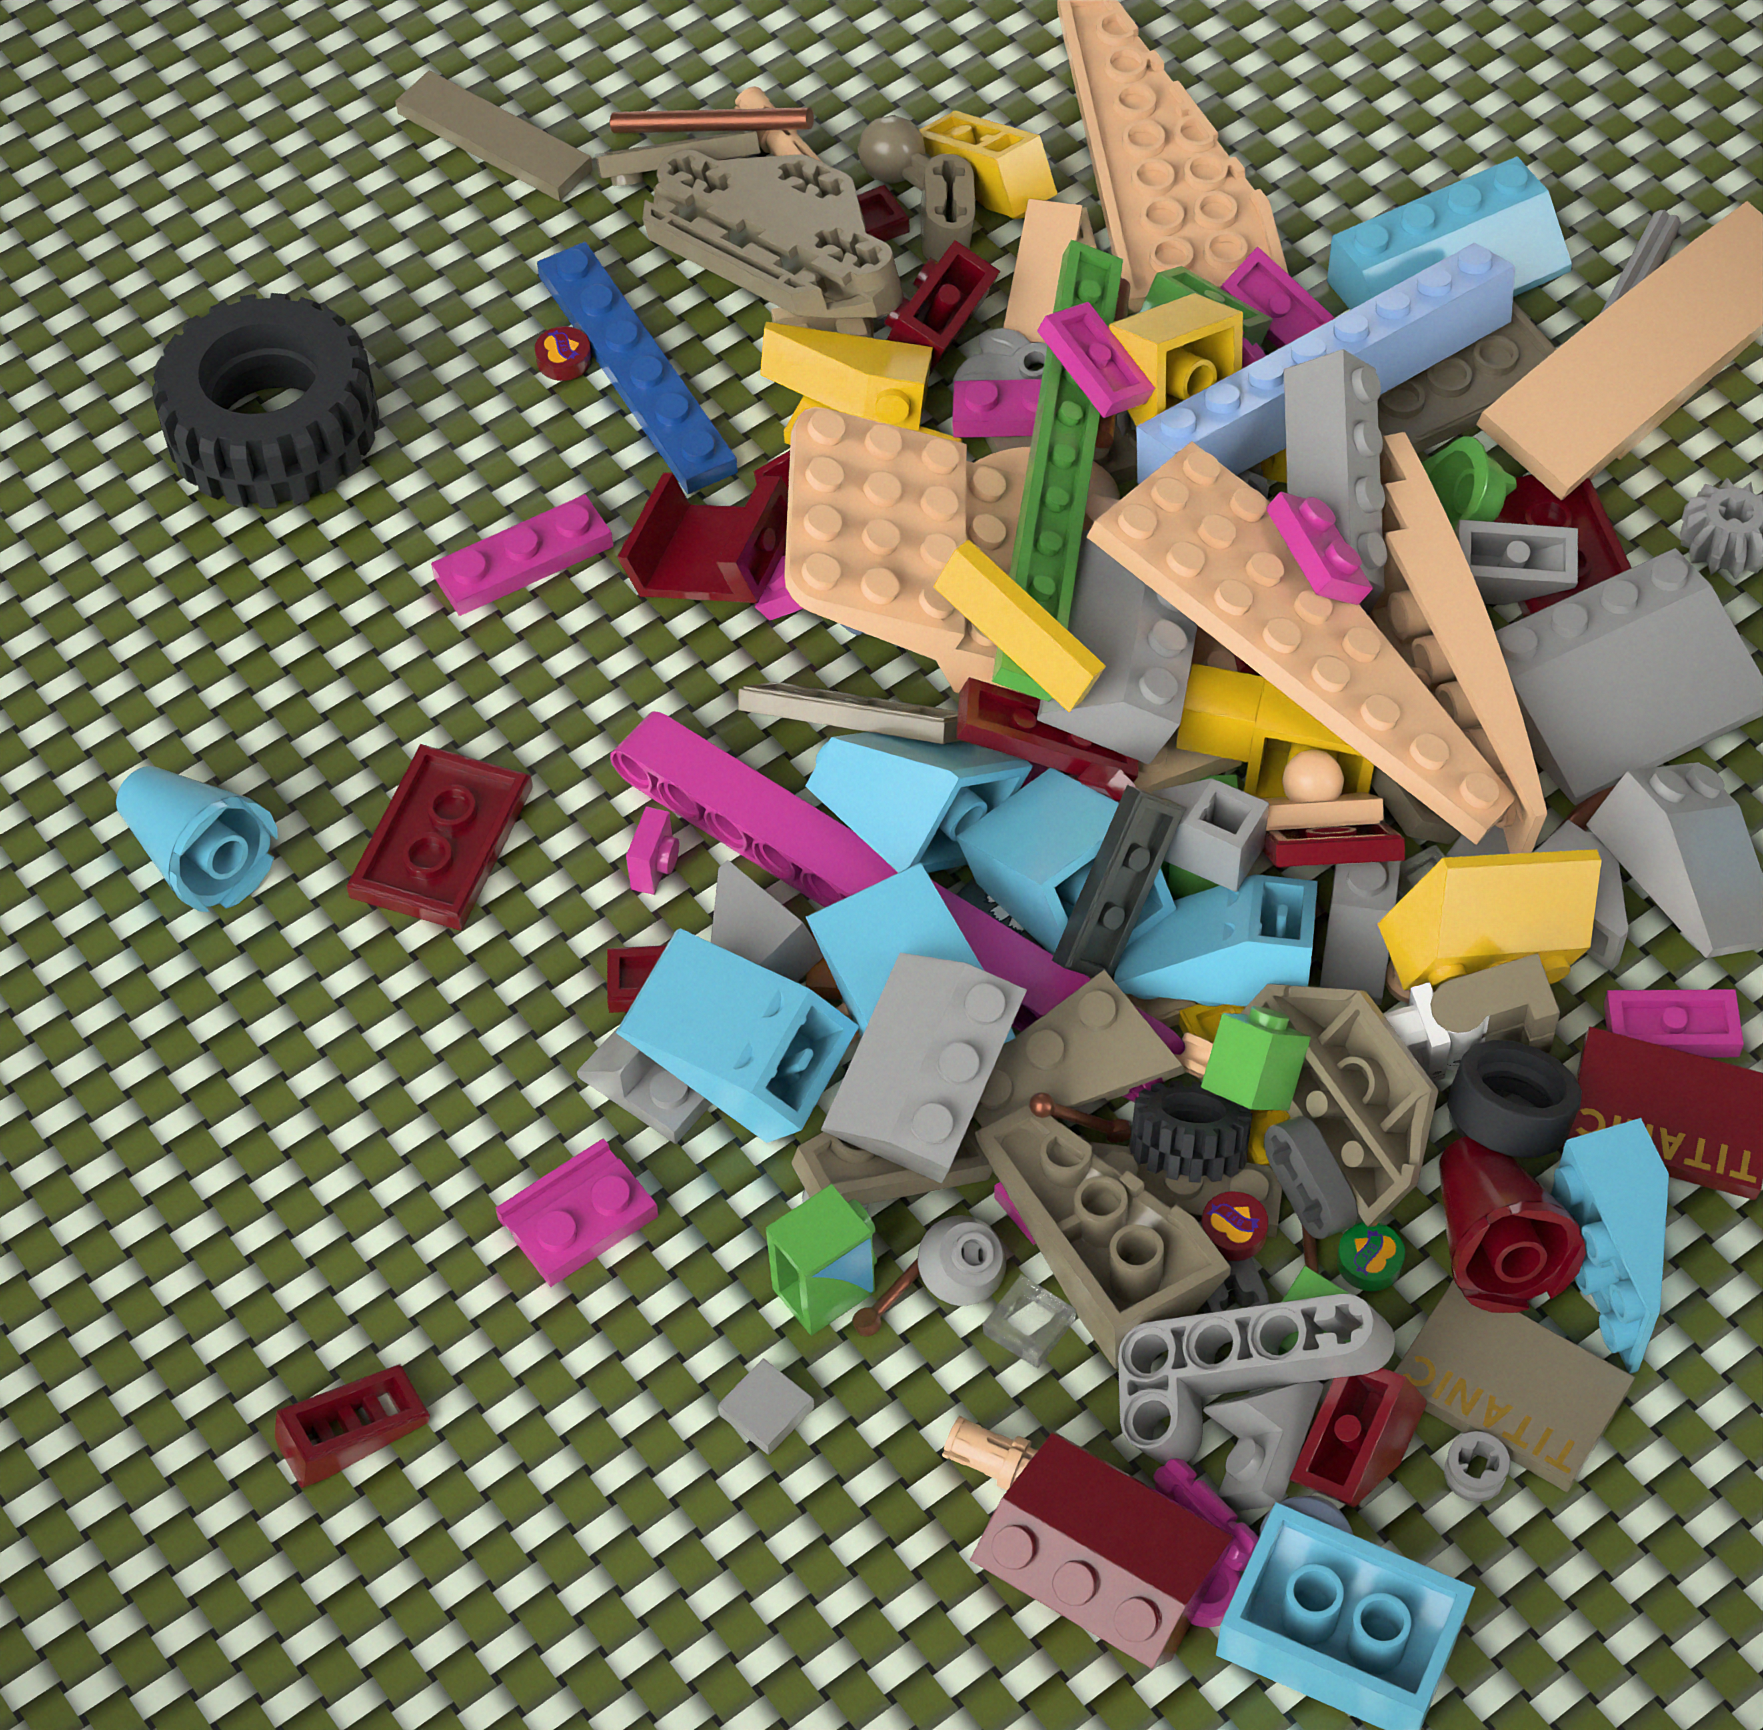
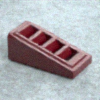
M401 1364L277 1410L275 1440L301 1488H305L331 1477L429 1423L430 1414ZM386 1393L398 1412L391 1416L386 1414L378 1400V1397ZM362 1407L371 1423L362 1426L354 1410ZM335 1420L338 1421L344 1434L337 1437L329 1425ZM311 1433L313 1434L317 1442V1444L313 1446L309 1438L307 1437V1435Z

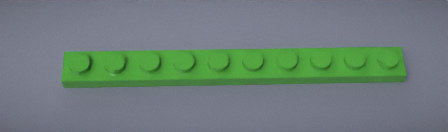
M1071 239L1062 255L1053 313L1089 302L1109 327V324L1114 323L1123 259ZM1047 345L1009 577L1063 627L1068 629L1100 413ZM997 646L992 682L1049 702L1052 696Z

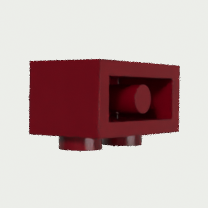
M954 240L939 262L930 257L912 284L918 289L912 299L908 300L904 297L900 306L888 315L884 324L892 330L886 340L933 347L930 377L982 305L1001 271Z

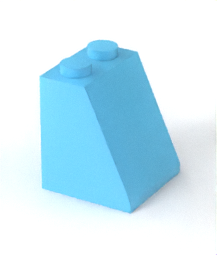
M863 732L831 737L816 756L817 765L806 787L898 873L918 863H921L925 871L929 873L968 865L956 836L1018 792L1033 765L1025 759L963 741L940 744L874 732Z
M1049 768L956 836L976 883L1038 943L1054 955L1119 803L1082 785L1071 777L1053 768ZM1161 869L1157 873L1126 947L1176 910Z

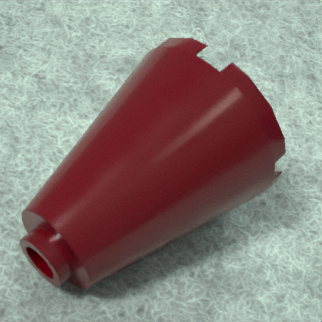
M1468 1136L1456 1140L1445 1149L1439 1160V1175L1450 1263L1454 1281L1464 1297L1471 1305L1491 1313H1518L1530 1309L1527 1300L1535 1298L1546 1291L1550 1299L1562 1293L1579 1274L1586 1254L1585 1242L1581 1236V1230L1576 1219L1512 1156L1490 1150Z

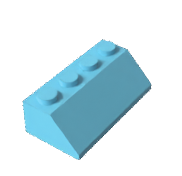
M1516 156L1333 235L1327 283L1351 310L1475 242L1515 265L1513 297L1571 272L1572 262L1549 191Z

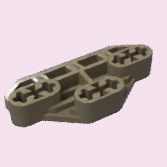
M681 150L670 154L660 162L657 170L659 183L653 188L655 192L654 203L644 200L642 219L649 240L797 316L822 318L879 317L896 310L902 303L904 294L891 247L866 233V226L854 182L846 173L802 154L714 160L697 151ZM824 296L834 300L835 302L825 303Z

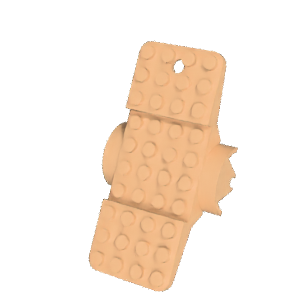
M813 407L804 410L793 425L790 446L785 583L791 597L802 608L811 613L936 660L951 688L956 693L960 692L969 677L1013 690L992 682L997 645L933 586L954 550L968 539L1009 576L1030 447L999 451L973 463L966 461L967 444L827 408ZM1094 461L1092 463L1083 530L1091 529L1095 520L1120 501V493L1116 482L1102 466ZM1197 626L1190 672L1193 663L1238 672L1234 654L1200 626Z

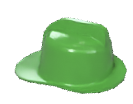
M1463 436L1452 442L1447 448L1422 462L1453 530H1455L1459 520L1494 522L1504 505L1505 497L1517 486L1516 479L1504 472L1499 463L1486 454L1484 445L1474 437Z

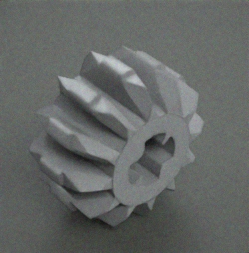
M1728 478L1719 486V489L1712 485L1704 484L1697 497L1690 498L1682 516V521L1684 522L1680 531L1681 546L1690 549L1691 563H1709L1710 575L1720 568L1727 569L1734 579L1743 571V568L1758 573L1763 566V494L1755 495L1753 493L1752 482L1744 488L1734 487Z

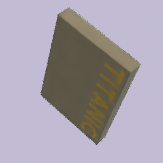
M1454 1279L1394 1371L1407 1377L1428 1401L1424 1411L1463 1433L1480 1431L1493 1435L1506 1447L1511 1461L1567 1493L1630 1391L1635 1379L1632 1375L1519 1312L1491 1313L1471 1305L1456 1285Z

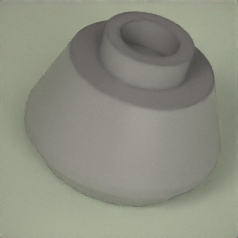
M951 1216L934 1224L924 1235L918 1250V1268L924 1284L937 1298L952 1305L969 1306L986 1300L999 1288L1006 1271V1253L997 1233L985 1222L970 1216Z

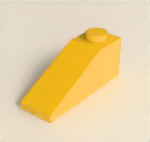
M953 111L919 129L923 135L926 153L931 158L940 154H953L969 162L974 174L975 199L988 210L1010 216L1012 219L1025 218L1028 199L1047 201L1058 194L1041 137L1038 134L959 111Z
M766 322L760 375L839 412L919 431L927 397L933 347Z

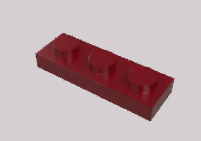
M971 677L967 679L960 690L957 739L1080 776L1091 763L1120 768L1133 783L1138 778V760L1038 721L1037 715L1041 699Z

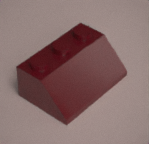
M1052 1432L1001 1498L970 1561L1149 1668L1155 1669L1173 1659L1236 1536L1060 1434Z

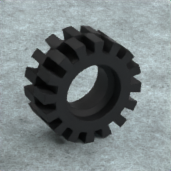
M1170 1081L1169 1088L1165 1087L1162 1083H1156L1151 1085V1091L1144 1088L1139 1092V1097L1135 1098L1129 1146L1130 1154H1135L1134 1160L1139 1165L1148 1163L1147 1170L1154 1174L1162 1170L1167 1171L1166 1178L1178 1180L1179 1175L1189 1176V1182L1201 1183L1202 1176H1207L1211 1182L1222 1181L1223 1174L1231 1178L1238 1174V1169L1243 1170L1246 1165L1253 1113H1250L1251 1109L1201 1088L1202 1082L1192 1081V1087H1184L1181 1081Z

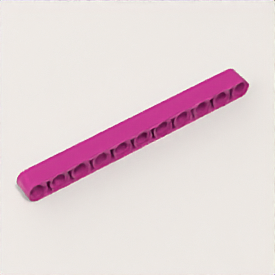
M652 711L610 754L613 767L631 786L824 908L898 873L854 831L660 712ZM931 880L984 971L1027 989L1012 1023V1026L1017 1030L1023 1032L1091 980V978L1084 974L1065 969L1051 961L1053 958L1051 953ZM1135 1006L1173 1054L1180 1055L1184 1052L1185 1045L1182 1039L1172 1029ZM1161 1077L1130 1088V1093L1123 1095V1097L1135 1102V1098L1139 1097L1141 1090L1145 1088L1151 1091V1085L1156 1083L1164 1084L1167 1080L1163 1081Z

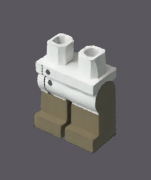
M1537 953L1449 980L1441 984L1434 993L1430 982L1412 987L1408 1007L1387 1012L1383 1015L1432 1082L1445 1078L1446 1069L1458 1070L1462 1056L1475 1044L1491 1040L1516 1041L1538 1048L1545 1053H1550L1560 1011Z

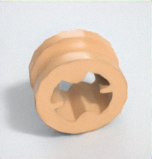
M1185 1033L1182 1038V1042L1185 1043V1050L1180 1055H1174L1183 1065L1185 1072L1203 1080L1213 1043Z

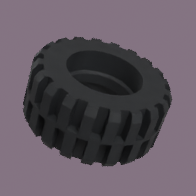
M271 293L270 298L258 299L256 294L240 296L241 301L226 305L225 301L209 308L208 315L202 318L195 315L182 327L183 334L181 336L174 334L163 349L164 356H161L157 361L153 374L155 381L152 387L153 401L171 460L177 464L179 473L188 483L195 486L198 485L200 492L217 500L223 495L226 497L228 504L245 508L248 507L249 503H259V507L262 509L278 508L279 502L293 500L294 505L309 501V495L320 490L325 494L337 487L339 484L338 478L342 474L349 477L362 463L360 455L366 456L370 451L376 438L374 431L379 425V409L368 356L363 348L362 339L356 330L347 325L345 319L329 308L322 311L319 303L304 297H300L299 301H292L289 295L282 293ZM285 387L305 391L299 399L275 411L261 414H242L228 411L238 400L260 390Z

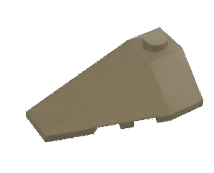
M1029 1105L975 1132L979 1146L1079 1319L1115 1369L1119 1368L1118 1355L1120 1344L1129 1331L1137 1325L1146 1322L1193 1316L1230 1275V1265L1193 1216L1177 1205L1172 1209L1144 1190V1182L1129 1171L1122 1174L1092 1153L1091 1144L1051 1116L1045 1118L1036 1117L1032 1114Z

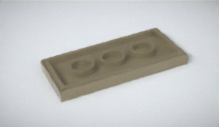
M1513 301L1510 323L1380 395L1377 399L1378 428L1382 439L1386 435L1405 432L1417 454L1476 427L1484 410L1557 349Z

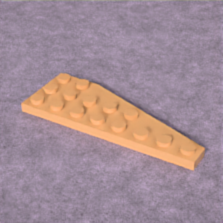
M1057 0V11L1112 255L1123 259L1121 278L1126 279L1130 283L1128 314L1140 312L1156 273L1183 266L1220 288L1257 246L1289 275L1270 201L1261 189L1254 190L1245 178V168L1237 157H1229L1218 142V132L1178 80L1173 82L1165 72L1164 61L1157 51H1149L1138 36V26L1118 0Z
M1191 441L1095 520L1087 535L1088 539L1475 845L1481 841L1514 803L1516 797L1361 606L1316 595L1267 512L1266 507L1271 502Z

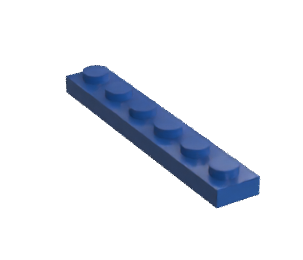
M583 242L537 261L540 279L572 326L582 331L588 337L591 354L687 495L738 473L737 458L588 244Z

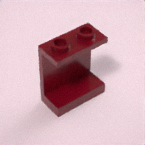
M663 472L628 538L623 543L617 558L640 597L758 603L786 549L788 489L781 476H761L745 507L691 505L674 474Z

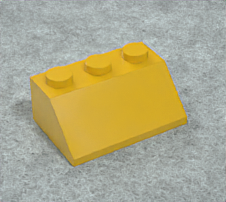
M1597 849L1443 857L1377 923L1403 990H1411L1412 987L1430 982L1432 990L1435 992L1441 984L1449 980L1537 953L1549 984L1565 978L1571 972L1570 966L1591 946L1602 861Z

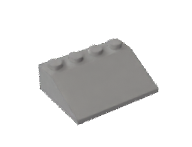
M1676 548L1495 631L1520 707L1534 760L1575 806L1592 795L1617 785L1629 770L1657 767L1763 716L1762 674L1711 584Z

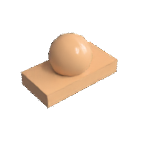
M1319 750L1301 752L1294 756L1286 765L1282 783L1287 797L1261 798L1269 802L1266 831L1376 824L1383 820V798L1366 792L1341 793L1344 777L1340 765L1333 756Z

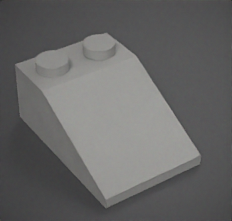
M1699 762L1627 771L1586 826L1705 958L1763 948V874L1740 806L1724 789L1722 778L1714 770Z

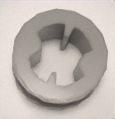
M1472 1431L1462 1434L1454 1440L1448 1451L1444 1470L1447 1485L1457 1496L1467 1501L1482 1502L1492 1499L1500 1493L1505 1484L1510 1464L1508 1451L1498 1438L1489 1433ZM1473 1455H1479L1488 1459L1485 1467L1486 1470H1484L1480 1479L1466 1474L1468 1469L1467 1463H1470Z

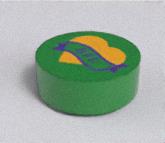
M1364 1222L1355 1224L1343 1234L1339 1242L1337 1267L1341 1276L1353 1287L1364 1291H1380L1390 1287L1397 1281L1402 1272L1405 1259L1403 1241L1392 1228L1382 1223H1378L1375 1227H1367Z

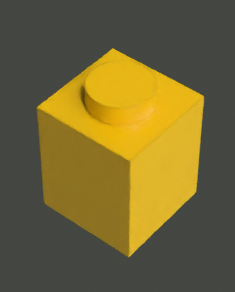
M1193 663L1186 689L1176 749L1249 763L1253 728L1265 678Z

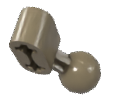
M890 115L875 119L869 123L860 137L857 148L861 166L873 179L888 184L907 180L922 191L920 221L923 255L928 260L932 257L939 262L954 240L970 250L975 218L974 174L969 162L953 154H940L929 159L925 156L926 150L922 133L908 119ZM947 199H949L950 203L948 222H946L945 218Z

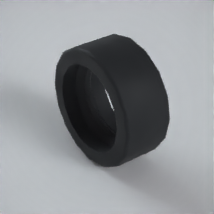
M1491 1040L1475 1044L1462 1056L1449 1091L1447 1107L1454 1123L1469 1138L1488 1149L1513 1157L1538 1158L1555 1153L1566 1142L1580 1108L1582 1090L1574 1074L1558 1059L1544 1051L1516 1041ZM1492 1090H1503L1519 1095L1533 1103L1537 1108L1510 1102Z

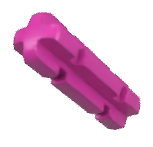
M1179 1458L1170 1459L1165 1466L1159 1467L1153 1476L1156 1482V1490L1236 1536L1224 1562L1233 1570H1245L1259 1537L1245 1523H1236L1237 1514L1203 1480H1194L1197 1474L1184 1460Z

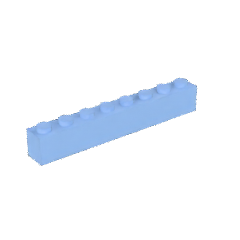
M1474 242L1136 426L1137 483L1143 482L1191 441L1205 452L1213 455L1219 463L1236 476L1285 449V368L1344 349L1376 369L1381 386V395L1510 323L1515 265Z

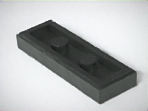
M1126 786L1051 961L1065 969L1093 978L1103 970L1111 978L1113 977L1186 809L1185 807L1133 786Z

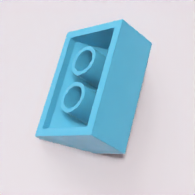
M1275 1502L1221 1622L1216 1656L1381 1729L1421 1730L1476 1587Z

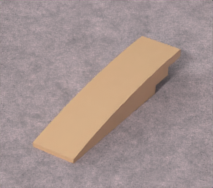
M1746 201L1644 278L1484 410L1476 425L1560 500H1563L1586 478L1592 480L1615 458L1621 460L1763 334V214Z
M1405 432L1383 436V448L1379 457L1380 483L1385 494V504L1382 509V534L1387 549V561L1384 565L1385 589L1369 617L1410 668L1420 667L1427 670L1432 681L1430 686L1432 695L1443 709L1448 712L1452 720L1516 797V800L1506 814L1495 824L1497 827L1503 828L1510 854L1532 853L1547 816V810L1523 717L1497 637L1462 548Z

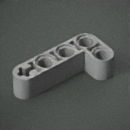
M1353 1294L1315 1297L1152 1321L1137 1325L1123 1338L1118 1355L1120 1424L1122 1433L1129 1443L1164 1466L1170 1459L1174 1458L1182 1459L1187 1463L1196 1455L1202 1443V1396L1355 1376L1377 1371L1389 1361L1394 1352L1395 1336L1393 1329L1367 1302ZM1299 1331L1298 1341L1294 1348L1288 1353L1278 1355L1282 1340L1289 1334ZM1351 1339V1342L1349 1343L1343 1341ZM1233 1341L1232 1351L1223 1362L1214 1365L1215 1354L1223 1344ZM1169 1350L1168 1359L1164 1366L1158 1371L1151 1373L1154 1359L1161 1352ZM1171 1415L1170 1426L1166 1433L1160 1438L1153 1440V1432L1157 1423L1164 1417Z

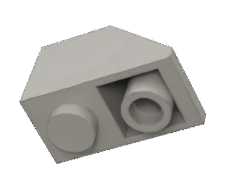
M1213 778L1152 791V794L1171 800L1186 808L1164 857V861L1237 892L1264 848L1269 802Z

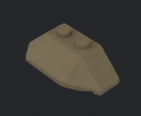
M1267 984L1240 1014L1249 1015L1252 1006L1275 1010L1289 1017L1287 1027L1311 1036L1291 1106L1287 1113L1291 1118L1297 1116L1307 1117L1316 1125L1352 1190L1356 1200L1357 1213L1367 1227H1375L1418 1184L1438 1088L1366 991Z

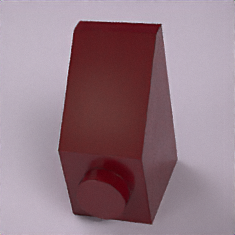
M1384 1368L1368 1374L1334 1378L1289 1480L1299 1486L1355 1508L1401 1464L1428 1401L1407 1377Z

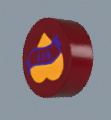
M569 326L551 328L541 334L535 343L537 367L544 376L552 380L567 381L578 378L591 365L592 356L589 339L577 328Z
M1229 1191L1213 1197L1206 1204L1202 1213L1201 1228L1225 1260L1242 1261L1253 1257L1263 1248L1267 1238L1269 1221L1264 1206L1255 1197L1244 1192Z

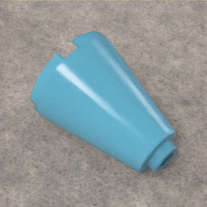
M145 766L135 770L123 781L118 790L116 806L119 814L175 895L182 902L197 911L210 912L206 907L221 904L226 909L239 904L257 889L269 872L274 857L268 854L271 836L278 839V828L271 813L255 800L154 766Z

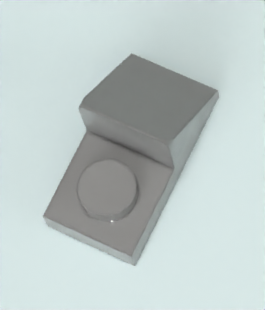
M616 1029L577 1071L578 1078L677 1144L712 1103L618 1035Z
M1319 1381L1267 1387L1204 1407L1203 1411L1239 1438L1236 1446L1227 1458L1226 1474L1218 1496L1233 1510L1243 1511L1274 1506L1275 1502L1280 1503L1283 1501L1290 1482V1475L1297 1462L1324 1387Z

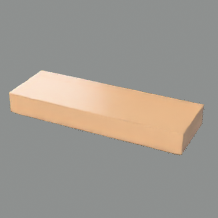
M1028 199L1003 328L1020 332L1030 343H1046L1037 330L1045 316L1053 313L1062 255L1071 239L1078 242L1082 221V205Z

